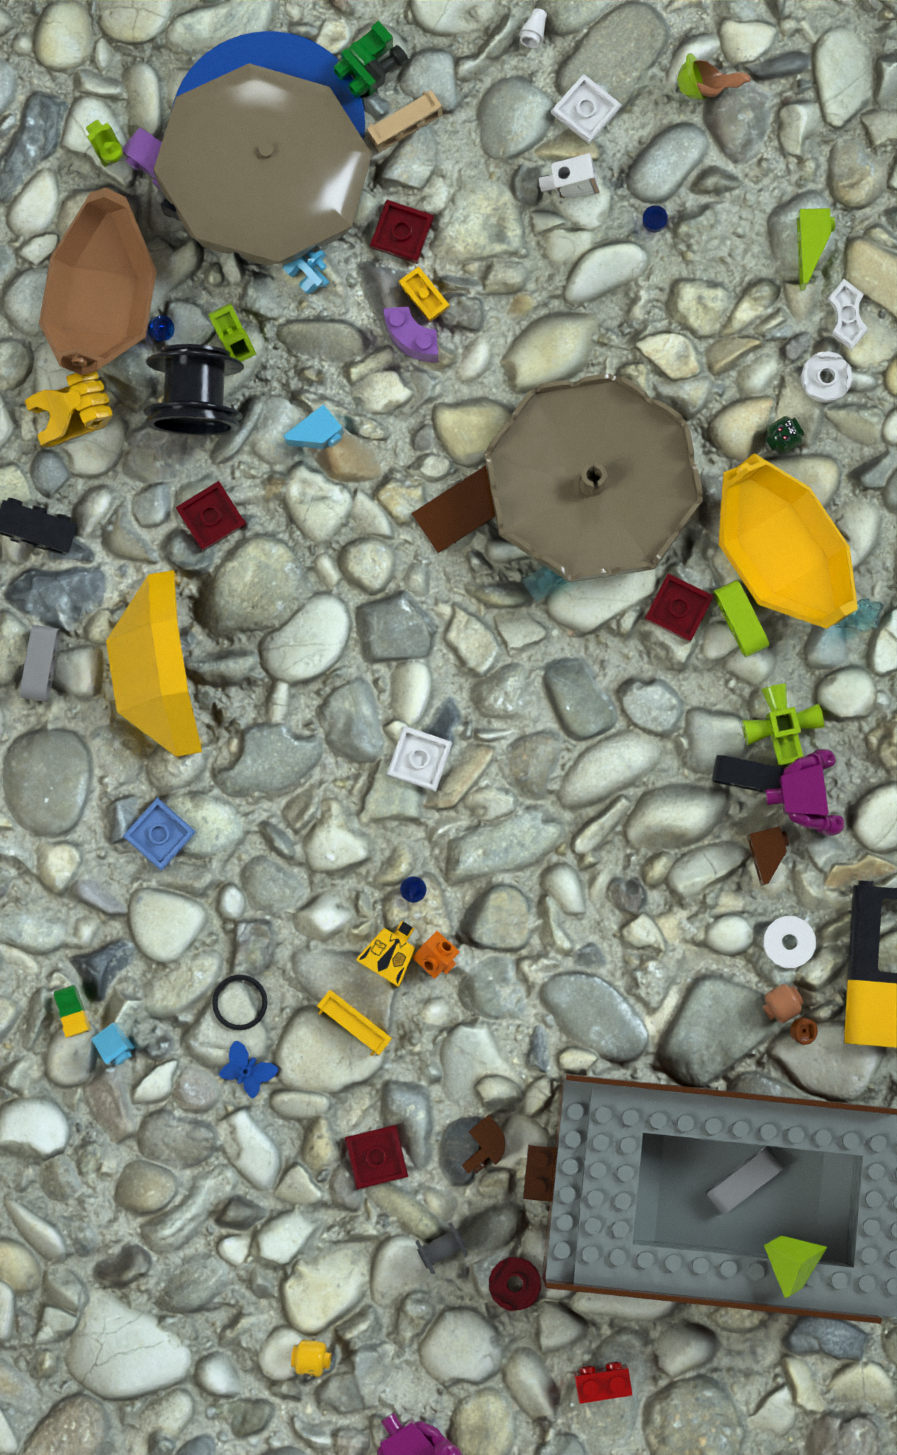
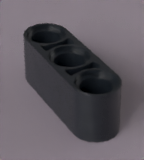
M716 755L711 781L765 793V789L780 788L779 778L783 775L785 768L725 755Z

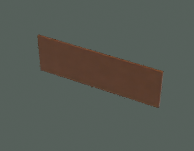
M486 465L411 513L437 553H440L454 543L456 544L458 540L495 517Z

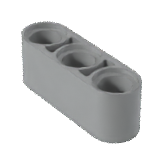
M39 625L32 626L20 688L21 698L48 701L60 640L59 628Z
M765 1146L706 1192V1195L721 1215H724L776 1176L784 1167L769 1147Z

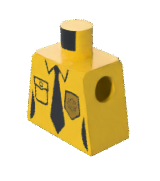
M404 921L400 922L394 933L383 928L358 956L356 961L400 987L416 949L407 942L415 928Z

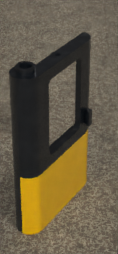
M859 880L858 885H853L843 1043L897 1048V973L882 972L878 968L882 900L885 898L897 899V888L874 886V881Z

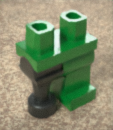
M378 20L371 26V30L354 42L348 49L346 48L341 52V60L337 62L333 70L340 80H344L350 74L353 75L355 80L348 84V88L358 98L366 92L371 96L376 92L377 88L385 83L386 74L396 64L403 66L409 59L399 45L393 47V36ZM389 51L390 56L379 62L378 59Z

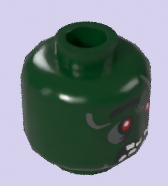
M783 416L767 427L769 436L765 440L772 451L777 449L781 454H786L802 444V436L805 434L795 417L791 419L788 416Z

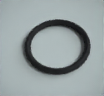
M240 974L224 979L215 989L212 999L216 1018L221 1024L233 1030H246L258 1024L265 1015L268 1003L267 994L260 982L253 977ZM236 980L251 982L257 987L262 997V1008L258 1016L252 1022L243 1025H235L223 1018L218 1009L220 991L228 983Z

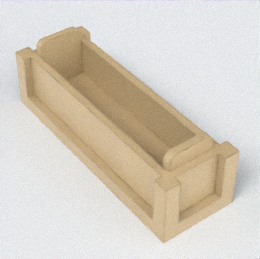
M432 90L427 93L424 91L422 97L377 124L373 125L370 123L367 128L370 134L368 138L379 154L441 117L442 105Z

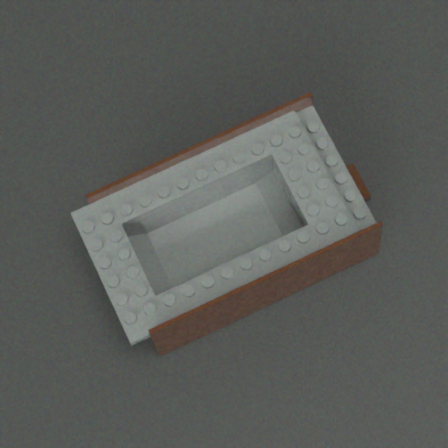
M562 1073L554 1147L528 1145L523 1199L549 1202L542 1278L546 1288L881 1324L882 1320L879 1316L897 1318V1109ZM768 1146L784 1167L783 1170L732 1210L721 1215L706 1195V1192L759 1150ZM782 1235L826 1246L827 1249L804 1287L792 1296L785 1298L764 1244Z

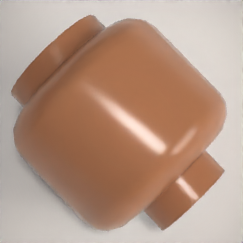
M781 984L765 994L766 1005L762 1007L770 1020L775 1018L778 1022L785 1023L801 1013V1005L804 1002L793 985L789 987L786 984Z

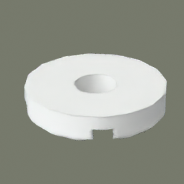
M830 351L819 352L809 358L804 364L801 373V383L806 394L815 401L823 403L835 402L842 398L849 390L853 378L850 365L841 355ZM823 371L832 373L833 381L830 383L823 382L820 379V373Z
M784 916L774 920L767 927L764 934L763 948L766 956L774 964L783 968H796L804 965L812 957L816 948V937L813 929L805 920L796 916ZM785 935L795 937L796 946L794 949L788 950L783 946L782 939Z

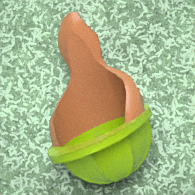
M692 53L687 54L686 62L680 68L677 78L680 91L687 97L697 100L715 97L723 89H728L729 87L739 88L744 83L751 81L750 76L743 72L728 75L722 74L708 61L697 60Z

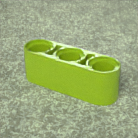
M735 580L714 590L715 600L743 656L748 657L769 647L767 636L739 581Z

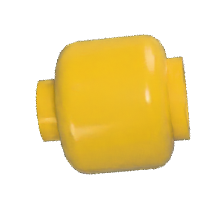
M301 1340L298 1346L294 1345L291 1355V1367H295L297 1374L320 1377L324 1369L330 1368L331 1353L327 1352V1347L323 1342Z

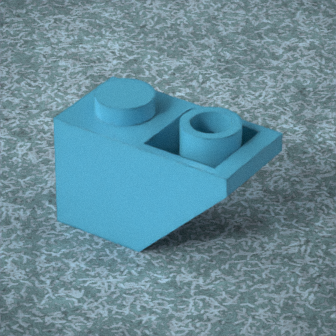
M117 1023L110 1024L92 1038L106 1065L123 1064L132 1057L130 1052L135 1049Z

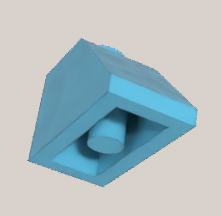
M323 404L283 435L288 446L325 449L328 446L333 447L342 440L344 432L343 427Z

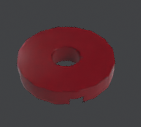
M508 1257L500 1260L492 1268L489 1276V1291L492 1299L504 1309L509 1311L526 1309L538 1299L541 1291V1277L537 1268L529 1260L522 1257ZM512 1276L521 1278L523 1282L522 1288L518 1291H512L507 1286V1281Z

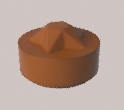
M805 1017L797 1018L790 1027L792 1039L802 1045L811 1044L818 1034L816 1023Z

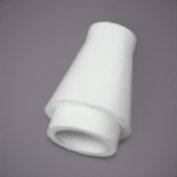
M534 9L519 32L520 42L528 48H537L543 42L545 20L547 17V13L544 10Z

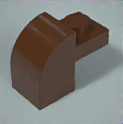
M488 1114L469 1130V1133L480 1145L481 1149L461 1164L468 1174L472 1170L475 1174L482 1170L488 1164L485 1161L488 1157L496 1165L504 1154L505 1138L503 1132Z

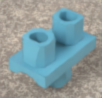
M310 250L306 254L310 258L309 260L304 255L295 261L284 264L282 267L288 275L294 278L301 270L307 275L299 283V286L307 294H312L319 287L325 288L330 283L316 268L318 267L321 271L327 268V265L323 262L326 254L322 250L316 253Z

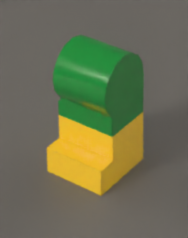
M71 985L54 991V998L59 1009L65 1038L91 1031L92 1028L76 986Z

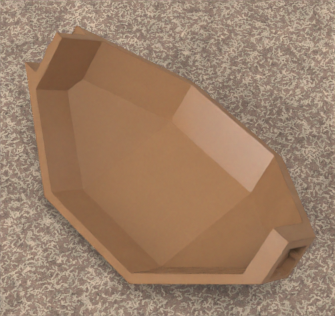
M106 187L91 192L51 255L39 318V325L60 367L80 375L99 370L146 337L157 272L127 198Z

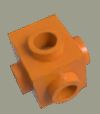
M436 931L412 958L436 979L441 972L447 975L457 964L453 959L460 951L440 932Z

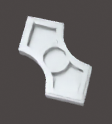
M843 279L827 301L833 306L837 317L836 327L832 336L852 350L868 330V327L862 322L859 315V303L864 294Z

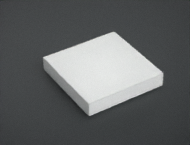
M583 74L551 110V114L590 144L617 114L622 104Z
M403 726L387 776L436 792L453 742Z

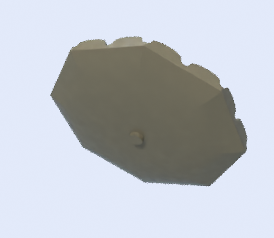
M249 63L176 97L153 172L162 192L168 201L174 204L180 221L192 239L194 238L202 246L226 254H231L232 252L240 253L243 258L255 263L268 266L273 264L284 265L306 255L315 246L322 247L338 240L352 228L372 153L330 87Z
M598 374L583 377L576 382L560 380L538 385V387L533 388L524 396L512 413L510 420L501 427L484 453L499 535L569 583L655 569L703 502L702 485L698 467L694 461V448L689 425H687L682 415L675 409L658 399H651L645 390L623 376Z

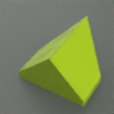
M782 1235L764 1244L785 1298L792 1296L804 1287L827 1249L826 1246Z

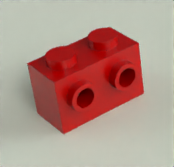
M621 1361L606 1363L604 1368L595 1369V1366L580 1367L578 1372H574L579 1404L633 1396L627 1364L622 1365Z

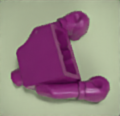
M817 749L806 757L797 758L784 769L783 775L780 776V788L765 789L767 805L782 803L783 814L788 815L791 821L806 828L815 829L825 836L838 835L844 828V820L841 816L828 815L823 770L832 767L836 763V758L832 751L829 749Z
M394 1412L381 1420L388 1435L381 1439V1446L377 1450V1455H462L461 1450L448 1439H445L439 1429L423 1421L415 1422L413 1419H410L402 1425Z

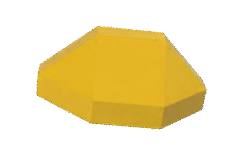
M755 453L739 466L723 472L719 546L757 604L826 629L841 622L858 610L850 546L812 489Z
M171 570L147 575L107 638L106 644L117 712L179 759V756L202 753L201 746L203 745V740L198 734L188 690L177 617L175 585H178L175 571Z

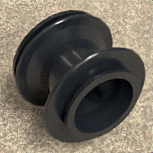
M176 344L165 346L161 349L160 353L146 359V364L150 368L165 373L164 403L153 404L144 409V414L148 416L146 419L148 427L167 433L200 436L224 435L239 430L238 421L242 419V414L236 409L223 406L224 376L241 372L244 369V364L230 357L229 351L209 345Z

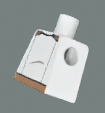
M590 153L551 164L553 174L539 177L541 191L545 192L556 189L559 198L600 193L596 168Z

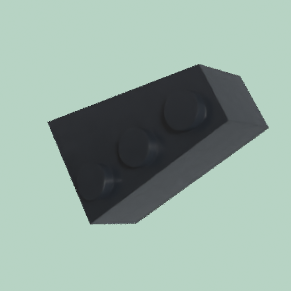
M8 498L0 502V535L11 538L10 541L16 543L22 541L34 545L33 547L64 556L69 553L77 528V523L71 522V517L63 514H57V517L47 514L48 510L39 506H32L31 509L22 506L23 502L14 498Z

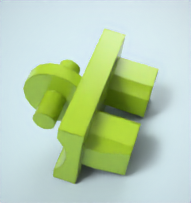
M95 120L86 127L89 133L87 138L104 168L109 163L118 162L124 154L109 123L107 122L102 125L99 120Z

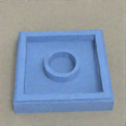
M157 797L123 837L158 869L163 871L197 832Z

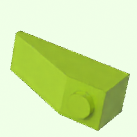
M830 208L800 209L796 217L800 291L806 289L831 232H835V217H831Z

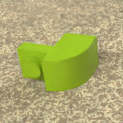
M231 303L208 313L223 348L230 352V357L242 362L257 355Z

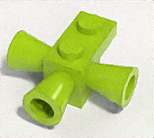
M786 683L761 689L771 710L766 715V720L741 721L747 746L768 736L771 737L777 766L791 764L797 758L804 757L798 736L801 732L800 729H824V718L818 703L797 713L795 707L787 708Z

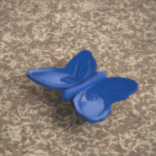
M234 1041L229 1051L230 1063L221 1069L219 1076L227 1080L237 1079L238 1084H244V1090L249 1097L255 1098L260 1090L261 1082H267L272 1079L278 1072V1067L266 1062H260L254 1066L257 1059L251 1057L248 1062L249 1053L239 1041Z

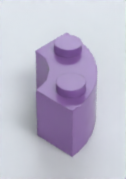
M139 127L122 148L123 154L127 157L125 162L134 170L139 168L154 179L152 183L161 190L153 171L162 142Z
M409 307L383 308L386 329L394 344L402 352L414 359L438 363L436 329H429L419 325L411 316Z

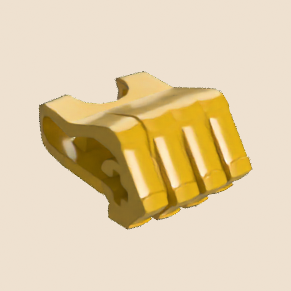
M97 371L83 375L73 373L66 376L68 387L59 390H42L25 399L28 411L33 413L48 411L50 414L46 429L37 436L41 447H54L107 426L113 415L111 408L107 406L109 404L108 396L106 393H103L104 385L102 381H97Z

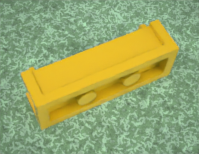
M329 990L317 1005L321 1009L318 1013L319 1015L325 1012L373 1050L370 1054L371 1056L374 1053L381 1055L393 1039L332 990Z

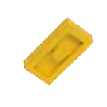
M419 266L399 280V285L429 323L450 308L449 303Z

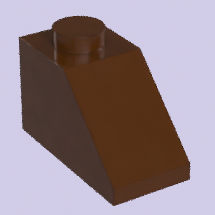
M780 826L747 835L760 886L769 884L787 852L786 847L789 846L788 837L785 831L781 832Z

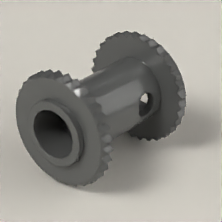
M451 1222L448 1223L451 1231L433 1240L431 1243L422 1246L419 1240L415 1242L418 1247L417 1251L426 1269L428 1268L431 1274H435L433 1265L459 1251H462L465 1257L468 1256L466 1244L458 1229H455Z

